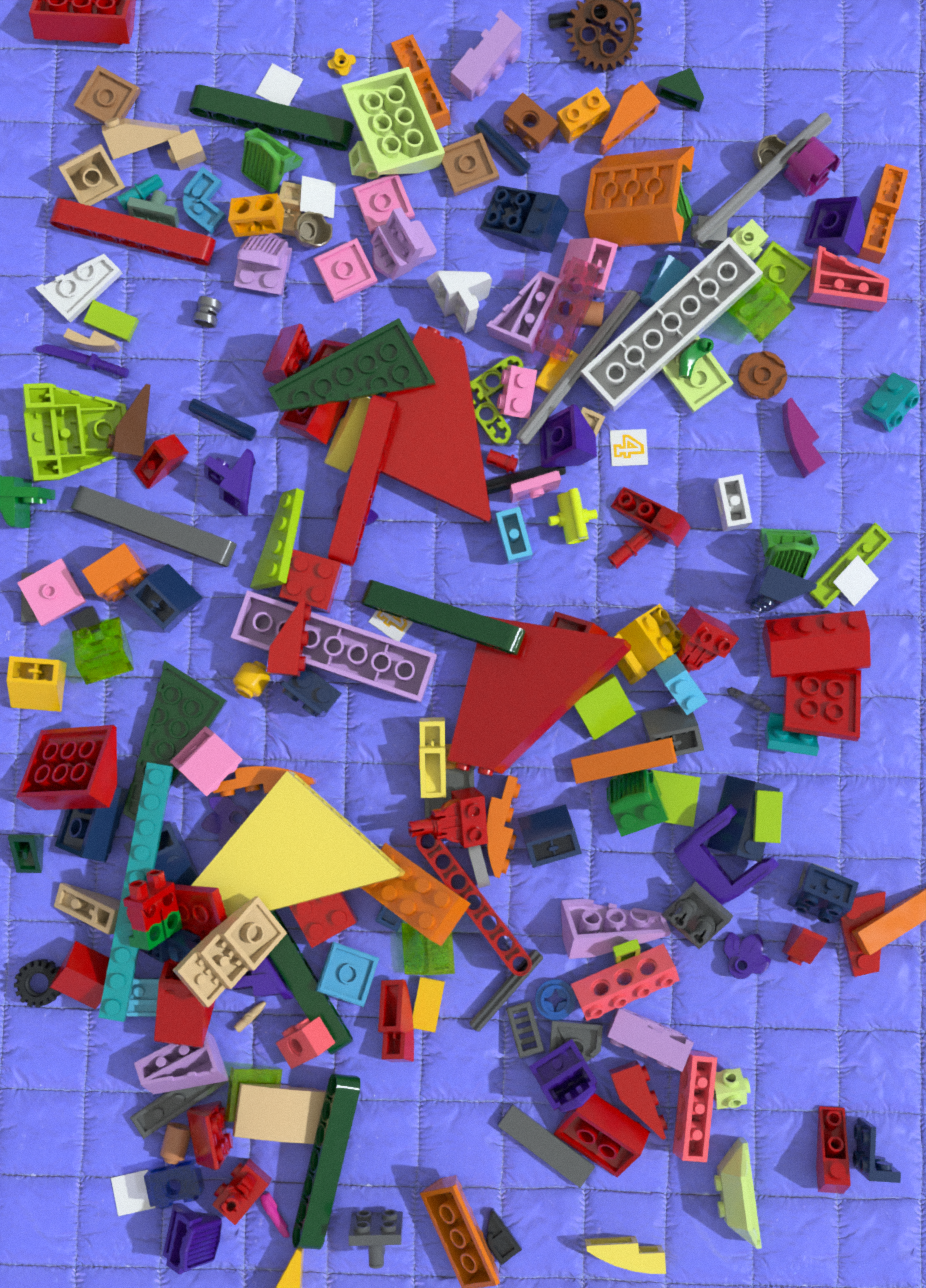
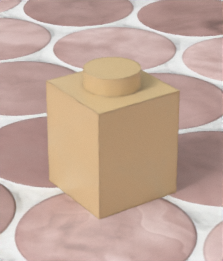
M195 129L168 139L171 147L167 150L172 164L177 163L180 170L207 160Z

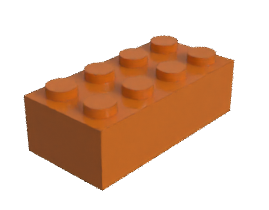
M385 843L381 851L402 868L405 874L401 877L360 888L429 940L442 946L471 903L402 853Z

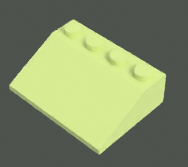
M409 67L341 86L377 175L420 173L440 167L445 152Z

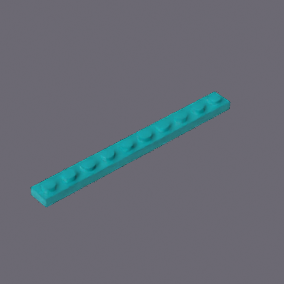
M147 762L98 1018L120 1022L126 1021L139 948L131 947L129 943V936L133 934L127 916L128 907L124 906L123 899L130 895L128 884L136 880H143L148 884L146 873L155 869L173 766Z

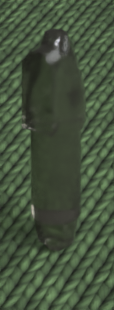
M733 687L727 689L729 695L749 705L751 708L761 712L770 711V707L761 699Z

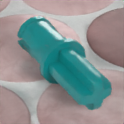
M155 174L139 185L135 183L134 187L117 196V199L126 211L130 197L146 200L145 197L163 187L164 183L160 176Z

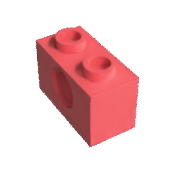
M307 1017L298 1024L290 1026L282 1032L284 1037L276 1042L291 1069L319 1056L335 1044L320 1017L311 1021Z

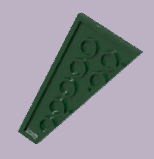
M398 318L268 388V391L280 412L426 387L435 385L436 382Z

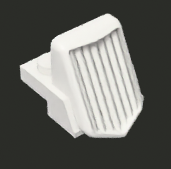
M436 271L428 276L426 280L435 293V299L445 317L455 314L464 333L474 330L479 308L478 301L489 296L492 283L491 276L486 272Z

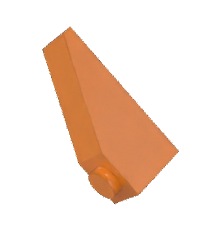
M640 81L637 85H630L623 92L622 99L602 139L599 150L601 155H604L658 112L660 101L643 81Z

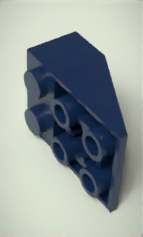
M497 185L480 229L531 250L552 253L569 209L559 195Z
M168 823L162 827L155 869L164 871L165 880L168 882H173L176 885L191 886L199 877V874L176 823ZM132 841L123 844L128 856Z

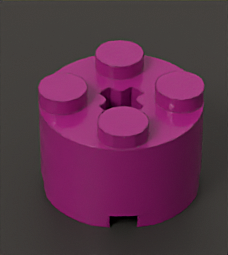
M813 136L806 142L804 149L800 153L796 151L787 160L789 167L783 175L805 197L808 195L812 196L829 180L827 176L832 170L835 173L841 159L823 142Z

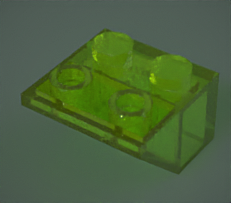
M762 275L760 281L726 312L746 333L760 343L795 309V306L782 289Z
M120 617L72 631L75 666L86 685L134 670L132 652ZM100 629V630H98V631H96V632H94V633H91V631H93V630Z
M401 923L405 974H455L453 931L449 934L443 945L440 946L429 940L408 923Z

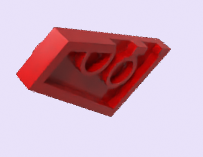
M886 891L855 897L851 911L839 919L852 976L854 977L879 972L881 949L872 955L864 954L852 930L884 913Z

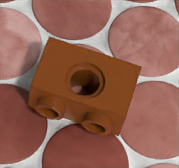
M523 92L504 112L503 124L506 130L513 135L519 136L528 149H534L538 153L558 133L559 122ZM532 122L535 126L529 128L524 123Z

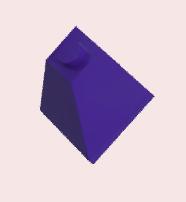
M852 196L817 199L803 244L815 249L820 245L826 248V251L835 255H859L865 236L860 198Z
M575 404L550 416L539 429L541 466L544 468L580 466L597 457L596 435Z

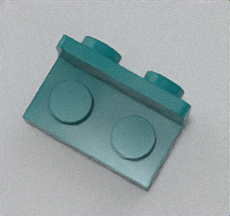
M773 712L769 714L764 733L767 749L817 756L819 745L816 735L783 731V714Z

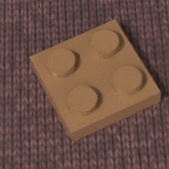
M97 65L74 103V107L105 125L104 122L108 119L118 117L120 120L125 118L141 90L138 86Z
M482 133L443 147L445 154L441 164L454 196L499 180V173Z

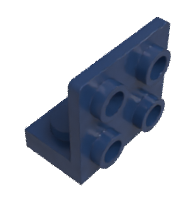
M307 666L305 671L300 672V677L292 676L288 682L283 680L280 683L284 687L282 692L296 703L299 699L305 704L302 708L314 717L318 715L325 717L342 695L341 692Z
M811 863L807 867L801 889L789 898L787 904L794 907V910L799 913H809L816 916L823 923H835L851 911L859 883Z
M858 1118V1124L854 1125V1139L857 1140V1151L854 1150L853 1152L854 1167L869 1181L901 1183V1172L892 1163L885 1161L886 1158L875 1156L876 1127L866 1119Z

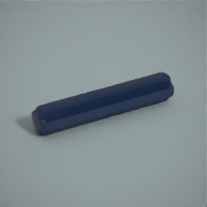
M484 119L476 122L474 130L478 134L482 133L485 141L520 175L524 176L530 170V163Z
M192 399L188 409L190 412L249 441L254 439L257 432L254 427L197 399Z

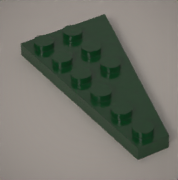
M165 660L160 682L157 685L154 704L151 707L142 740L141 752L136 762L135 774L132 784H130L123 814L135 822L147 762L173 766L170 761L205 726L210 729L228 702ZM175 767L173 768L170 789L180 775V772Z

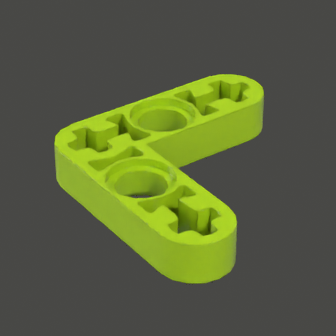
M516 356L506 357L471 381L472 392L478 391V401L481 403L485 400L484 403L475 409L477 422L490 441L496 446H504L510 441L511 429L490 400V397L501 391L504 387V384H501L502 374L498 371L499 369L503 372L504 369H507L509 363L512 365L517 364V367L523 368L522 360ZM491 375L497 376L500 381L499 385L489 387L485 382L486 378ZM485 408L490 409L493 412V418L488 421L482 420L479 416L480 411ZM496 420H499V422L496 423L497 428L500 431H506L504 434L505 439L503 440L500 437H494L496 435V430L491 425H493L496 422Z

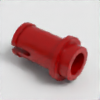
M491 449L487 456L486 464L504 469L506 473H514L519 459L515 458L513 454L509 456Z

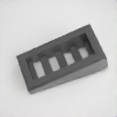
M528 1001L506 1008L519 1058L525 1059L545 1053L531 1002ZM528 1011V1016L514 1019V1014ZM528 1021L531 1022V1026L517 1029L516 1025ZM534 1032V1036L520 1040L519 1035ZM536 1041L537 1046L523 1050L522 1045Z

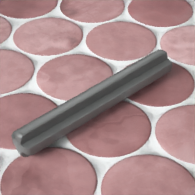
M535 949L529 953L532 960L530 971L524 976H517L512 973L473 1017L469 1024L475 1031H481L543 960L541 953ZM524 959L516 970H525L528 966L527 960Z

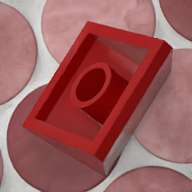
M74 941L50 988L96 1009L102 1000L109 957Z

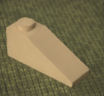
M118 117L106 120L104 122L105 125L101 126L113 160L166 142L168 139L181 134L177 125L128 118L119 120Z
M60 883L54 903L55 908L108 935L115 932L120 900L67 883Z

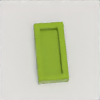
M93 300L83 322L95 329L130 342L139 320L136 317Z
M756 790L754 842L780 843L783 792Z
M637 939L613 947L615 964L640 955L641 948Z

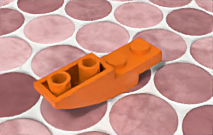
M242 767L235 770L236 779L222 781L218 789L213 793H220L221 797L236 795L235 790L245 788V793L260 790V785L263 784L264 793L268 794L286 771L295 772L309 786L316 784V779L303 773L278 767Z
M510 775L507 776L501 799L491 797L487 815V850L494 876L500 878L501 873L506 874L510 860L506 859L508 849L513 850L517 835L513 834L514 829L504 826L505 822H511L514 808H511L510 804L512 797L517 799L521 784L517 783L518 778Z

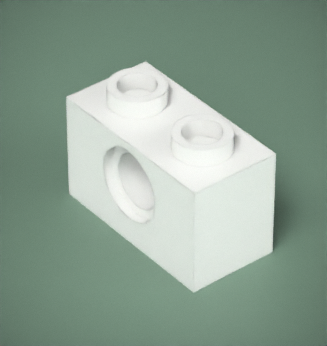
M743 474L718 478L713 485L723 532L747 528L752 523Z

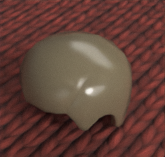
M777 134L767 135L755 144L752 152V161L758 170H761L787 146L786 142L777 137Z
M308 211L300 214L294 222L295 238L304 247L316 249L326 245L332 238V224L326 222L323 214Z

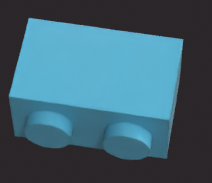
M520 507L496 513L495 520L507 564L510 565L532 559L533 553Z
M676 654L654 667L686 715H689L708 702Z

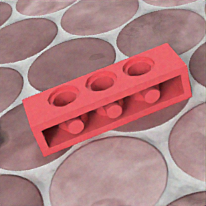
M663 943L640 953L638 956H633L574 982L571 986L586 1021H589L593 1018H599L616 1008H622L634 1000L647 997L650 993L659 989L670 987L675 982L680 981L676 967Z
M691 1050L684 1069L680 1072L672 1153L682 1161L707 1162L717 1057L706 1051Z

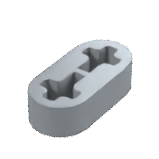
M480 845L468 847L478 888L490 886Z

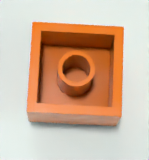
M125 543L82 570L96 594L108 602L111 600L115 602L126 595L125 591L131 587L136 588L150 575L136 552Z

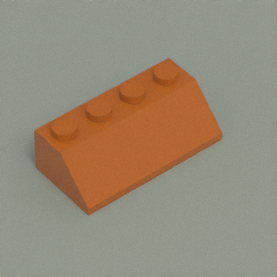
M457 1176L438 1179L420 1192V1195L461 1288L497 1286L500 1283L499 1270Z

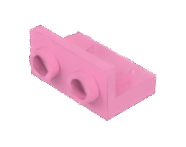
M507 365V369H504L501 375V384H504L503 393L499 394L497 400V409H500V414L529 419L537 370Z

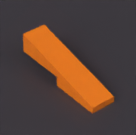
M413 34L392 42L391 47L401 69L409 67L435 130L450 125L449 111Z
M885 164L865 227L859 255L856 256L857 258L880 264L885 256L909 170Z
M672 738L571 759L575 782L578 784L677 763Z
M926 888L891 906L892 909L852 930L864 954L872 955L926 920Z

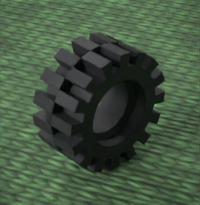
M38 959L25 964V966L19 969V974L15 976L17 982L14 983V988H17L18 991L15 993L16 996H21L20 1001L22 1003L27 1002V1006L41 1007L57 999L61 992L50 988L53 979L60 969L59 966H54L55 962H48V959ZM36 973L44 974L48 979V988L42 993L35 992L30 985L31 978Z

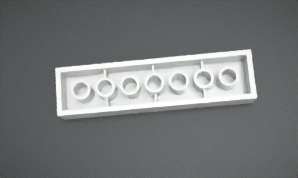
M728 237L581 370V377L615 412L757 284L763 272Z

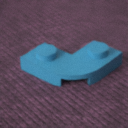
M202 166L183 191V206L188 217L212 235L226 218V215L209 200L223 184L220 179Z

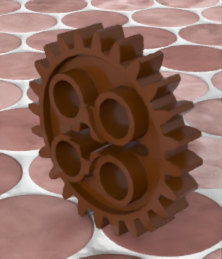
M578 0L575 3L578 10L571 9L569 12L574 18L566 20V23L572 26L565 30L566 34L572 36L566 41V44H574L570 53H579L576 61L582 58L585 59L583 67L592 63V70L595 71L598 65H601L602 72H605L607 65H609L611 70L614 71L616 69V62L622 67L625 65L624 58L629 61L633 58L629 51H638V47L634 43L642 41V38L637 36V33L643 31L642 27L637 26L642 17L634 16L639 9H630L633 0H629L626 3L623 0H584V3ZM595 8H602L605 11L604 19L595 17ZM586 19L591 20V22H592L593 24H595L596 26H594V25H592V24L586 23L585 20H586ZM616 20H622L625 23V31L620 32L615 28L614 23ZM605 25L608 28L607 33L603 36L600 34V28ZM590 30L594 35V39L592 41H585L582 37V31ZM613 36L620 37L622 42H618ZM604 42L613 44L614 52L612 54H608L603 50Z

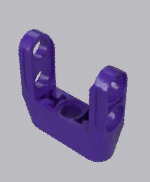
M732 804L723 808L695 829L674 848L676 856L696 882L721 905L743 894L779 866V863L773 856L763 858L761 862H757L732 880L706 848L703 842L728 825L731 818L737 814Z

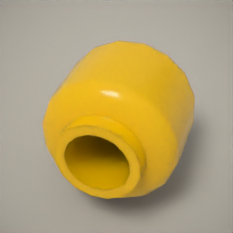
M258 661L243 663L233 679V683L236 686L235 691L248 699L259 697L270 681V676L266 672L267 667Z

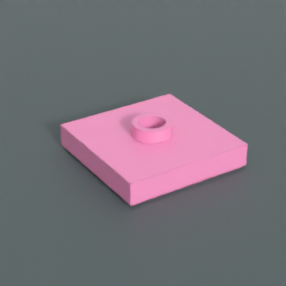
M389 174L353 188V193L370 235L375 233L377 226L387 223L393 209L402 208L406 217L410 220L415 218L399 174Z
M357 238L313 258L334 303L378 283Z
M553 471L511 484L509 493L511 503L528 498H537L547 492L557 490L561 482L559 471Z
M61 558L18 582L21 591L41 626L49 624L86 603L83 594L64 560Z

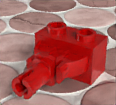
M691 606L677 625L683 635L680 640V650L676 655L690 673V671L700 670L703 664L712 661L718 655L725 658L739 640V637L726 623Z
M475 787L451 791L452 799L444 803L441 808L431 810L432 814L429 818L408 821V827H411L408 828L411 838L433 833L436 840L445 838L451 842L460 843L464 848L488 844L485 796Z
M250 1159L245 1164L239 1162L230 1173L233 1176L232 1180L228 1184L223 1182L213 1194L217 1198L212 1206L234 1225L239 1222L272 1180L269 1175Z

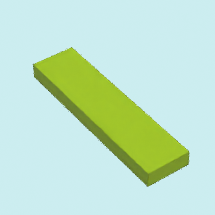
M876 522L873 523L815 582L817 584L816 589L808 593V595L823 609L826 608L841 593L840 589L833 583L834 580L858 555L868 565L893 539Z

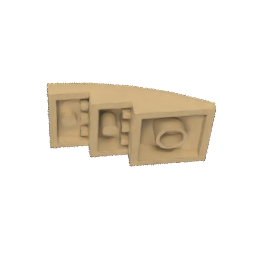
M255 896L210 932L187 954L173 971L202 1006L209 1008L226 988L232 989L248 970L254 971L287 932L260 898Z
M240 1083L232 1136L266 1141L314 1144L326 1090L290 1087L289 1085Z

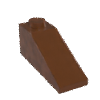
M145 384L112 434H108L106 448L110 449V457L139 461L143 457L150 384Z

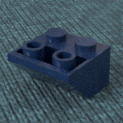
M169 564L147 576L128 595L168 633L203 599Z
M566 804L518 818L533 868L582 854Z

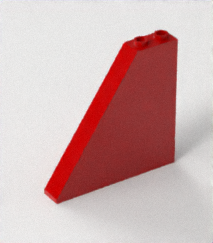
M419 326L412 342L436 383L431 386L387 393L385 398L398 401V410L380 473L491 524V508L467 356L462 345L463 342L452 336H449L447 339L441 336V332L433 327L427 326V328Z
M489 617L522 628L526 632L517 655L476 644L447 760L454 763L455 769L469 772L470 768L478 769L479 774L491 777L493 773L503 774L630 651L631 645L621 638Z

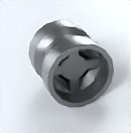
M199 296L197 302L198 311L194 313L193 322L203 327L216 328L218 322L216 317L217 313L221 311L222 303L211 297Z

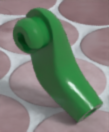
M700 338L682 352L678 377L691 378L696 361L713 350L714 343L711 339Z

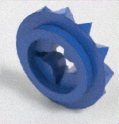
M559 979L545 981L536 992V1007L540 1014L549 1020L564 1019L571 1014L575 1007V993L565 981ZM554 989H556L559 997L566 999L557 1003L556 1010H554L551 1001L544 1000V998L553 996Z

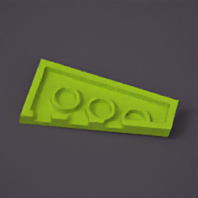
M295 488L282 493L250 588L262 590L286 584L305 491Z

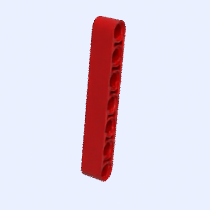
M57 198L49 221L51 225L62 230L203 266L210 265L216 241L213 238L203 234Z
M373 395L369 403L328 553V559L341 562V564L353 567L358 555L398 410V401Z
M433 833L417 836L416 845L447 887L465 900H468L471 895H477L480 898V907L476 910L468 907L466 913L509 970L517 976L526 975L532 966L529 954L441 839H435L434 846L430 849H425L422 845V838L426 835L434 837ZM445 854L449 857L450 864L446 869H440L437 865V858ZM462 875L465 878V886L462 889H455L453 887L452 879L454 876ZM487 915H491L496 919V927L492 930L485 929L482 924L483 918ZM501 936H508L511 939L512 946L509 950L499 948L498 939ZM516 957H524L527 960L528 966L525 970L519 971L514 968L513 961Z

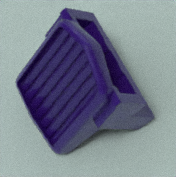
M247 448L232 469H229V465L221 458L217 457L214 459L209 456L204 463V477L219 486V499L239 511L243 516H248L253 468L256 464L253 452Z
M268 957L254 971H251L252 975L249 976L248 972H246L232 989H227L233 991L253 988V996L256 998L281 995L284 1000L293 998V994L288 991Z
M573 1039L529 1066L553 1110L558 1108L560 1112H567L582 1107L596 1092L595 1084L598 1081Z
M173 1204L163 1256L167 1258L166 1265L177 1274H182L193 1268L213 1262L220 1243L222 1219L218 1216H200L184 1204Z

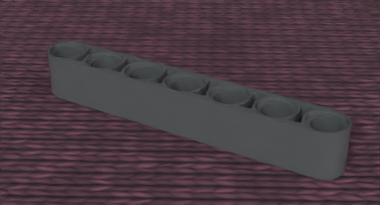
M79 485L71 505L72 510L224 567H229L237 546L236 543L81 485Z

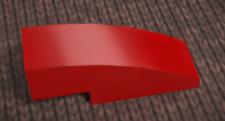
M404 979L381 980L378 1032L383 1033L382 1060L389 1062H414L413 1017L407 983Z

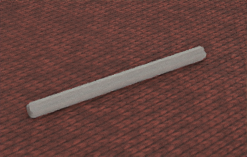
M824 112L814 119L692 234L697 244L704 243L787 165V160L794 152L800 153L811 137H817L832 122L829 114Z
M629 290L519 431L516 438L520 443L524 445L529 444L580 378L581 370L597 356L638 303L640 296L636 291Z

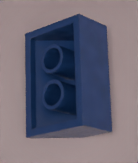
M769 565L755 576L745 603L749 604L750 609L756 612H768L805 596L815 590L817 584Z
M726 775L716 814L729 804H732L737 814L731 818L728 825L709 838L707 847L761 862L766 842L753 841L756 790L780 792V788Z
M117 786L109 808L66 809L55 846L81 858L107 862L129 790Z

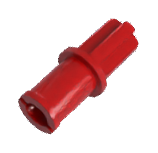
M643 528L630 540L623 541L624 545L609 555L608 560L618 569L629 558L638 555L637 552L653 539L652 534L649 530Z

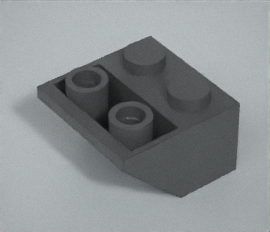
M680 705L640 713L647 743L672 738L676 756L704 750L699 726L693 712L686 715Z

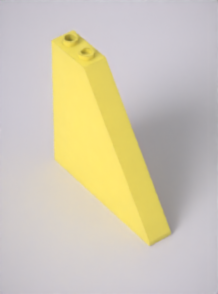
M286 771L191 886L219 888L228 918L255 896L260 898L269 911H274L401 877L405 874V871L295 772Z

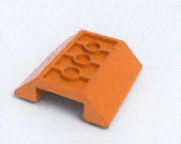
M689 146L605 156L591 168L584 212L589 237L618 244V247L681 243L684 218L676 212L680 180L683 172L692 171L695 148Z

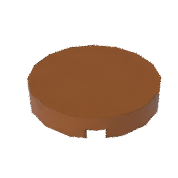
M761 351L752 353L742 362L739 368L738 382L741 389L749 397L756 400H768L775 397L784 388L787 381L786 366L776 354Z

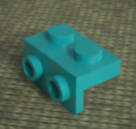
M893 372L862 407L864 414L883 423L885 431L890 433L901 424L907 412L918 404L920 395L917 384Z

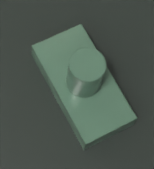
M159 190L153 191L150 201L129 198L127 203L129 216L178 228L179 225L177 208L165 205L167 195Z

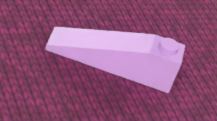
M590 899L561 900L562 940L568 959L596 957L613 952L614 946L637 939L638 943L642 944L670 936L671 933L667 921L661 912L639 908L625 910L617 908V904L609 903L608 906L594 904V900Z

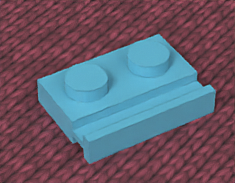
M134 978L127 1016L156 1017L160 978Z

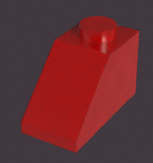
M172 434L154 441L133 471L146 488L150 489L178 468L189 452L176 435Z
M793 924L782 952L788 954L787 960L800 966L803 961L811 964L826 944L828 938Z

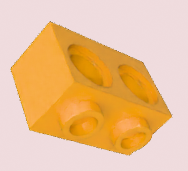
M598 87L557 112L556 121L559 122L558 129L568 144L608 119L611 106Z
M278 193L231 198L228 222L235 237L282 232L284 208Z

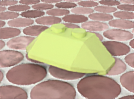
M740 1137L717 1165L718 1175H714L715 1189L720 1191L721 1201H717L718 1214L720 1218L723 1217L731 1229L756 1249H761L749 1147L744 1137Z

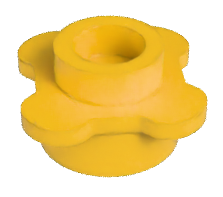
M338 48L335 50L334 57L328 61V67L331 70L334 69L341 76H347L351 71L352 65L356 63V58L354 55L346 54L342 48Z

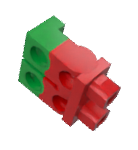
M152 869L146 873L148 884L143 880H136L128 884L130 895L123 899L124 906L128 907L127 916L133 934L129 936L130 946L148 951L163 942L165 938L170 937L183 928L174 893L175 885L173 882L165 880L164 871Z

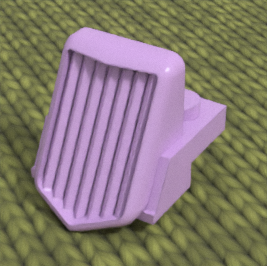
M402 208L393 209L387 223L377 226L371 239L373 245V268L392 280L433 258L437 252L422 223L418 220L410 222Z
M273 233L252 235L247 240L245 239L238 251L234 286L283 296L286 274L289 272L292 248H288V242Z

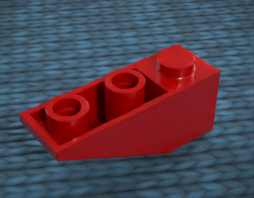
M624 486L610 506L640 527L649 530L657 538L677 548L691 528L683 515Z
M301 599L270 645L267 673L300 677V672L305 671L306 656H302L303 646L308 645L309 631H305L306 621L311 619V606H308L306 599Z
M635 1060L610 1069L609 1073L619 1099L662 1140L666 1139L664 1130H667L668 1127L663 1114L658 1115L655 1106L659 1105L655 1091H649L646 1081H649L650 1077L646 1066H640L639 1062Z
M819 1106L816 1158L818 1192L844 1194L851 1186L845 1108Z

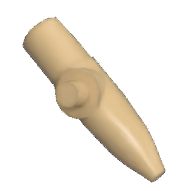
M263 1001L250 1009L234 1025V1028L241 1032L262 1012L266 1002Z

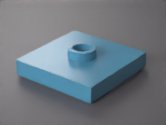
M331 942L315 991L364 1007L379 958L345 945Z

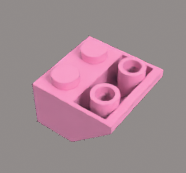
M597 238L570 239L558 277L563 281L564 288L603 299L618 244Z
M205 726L170 763L204 795L208 796L211 792L218 789L220 783L228 774L233 773L237 769L238 764L243 759Z

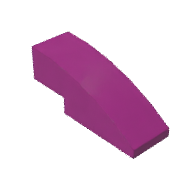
M791 397L782 406L785 437L797 468L802 476L806 478L821 468L826 462L813 445L819 438L818 434Z

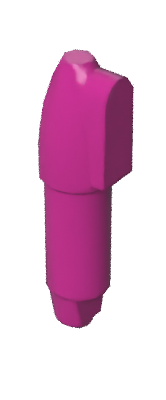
M270 1192L261 1195V1204L266 1214L269 1215L279 1233L283 1237L288 1238L290 1236L287 1230L288 1226L277 1210L278 1205Z

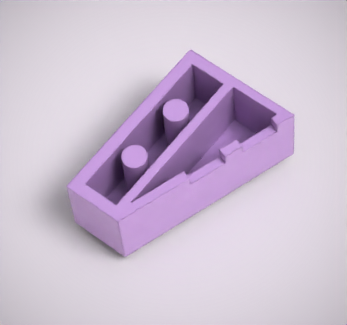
M502 10L497 13L498 21L491 30L488 31L485 28L481 33L483 40L474 49L470 47L451 71V83L471 101L477 96L481 97L488 89V84L493 79H499L505 70L504 68L509 63H514L521 54L522 28Z
M540 271L519 292V295L510 304H507L493 321L491 320L486 325L489 336L533 355L565 292L563 281Z
M623 1007L615 1009L605 1033L610 1038L609 1042L620 1048H624V1045L634 1049L633 1053L641 1057L647 1058L649 1056L657 1060L656 1063L667 1068L672 1067L681 1072L694 1044L687 1035Z
M208 1031L203 1048L169 1044L134 1063L141 1086L152 1094L229 1081L215 1038Z

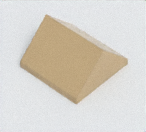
M102 144L58 166L76 199L81 204L91 206L125 188Z

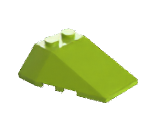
M50 383L23 384V418L28 463L33 482L61 480L117 458L109 456L110 449L106 448L108 434H112L126 413V404L98 396H88L76 390H66Z

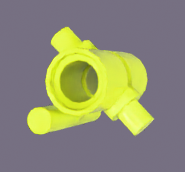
M578 488L569 489L568 492L557 495L560 512L555 516L548 517L549 526L558 525L563 527L566 544H576L589 540L586 523L589 520L597 519L596 509H583Z

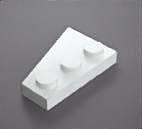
M102 254L78 266L77 270L66 275L61 274L55 277L56 280L46 285L41 284L35 288L71 323L123 273L105 254Z

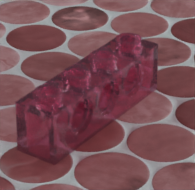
M575 256L566 263L563 272L565 274L562 284H558L554 292L555 302L552 307L548 308L545 314L544 321L546 323L543 331L540 330L535 338V344H537L536 351L559 361L567 362L605 269ZM581 279V290L574 292L572 288L573 282ZM570 302L573 310L569 315L565 316L563 306ZM560 325L563 329V334L560 338L556 339L553 331L556 326Z

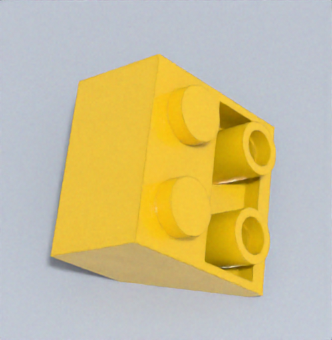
M661 604L639 616L616 633L620 634L631 645L630 650L646 673L680 650V640L683 635Z
M9 656L7 687L11 708L62 712L67 663L60 660Z

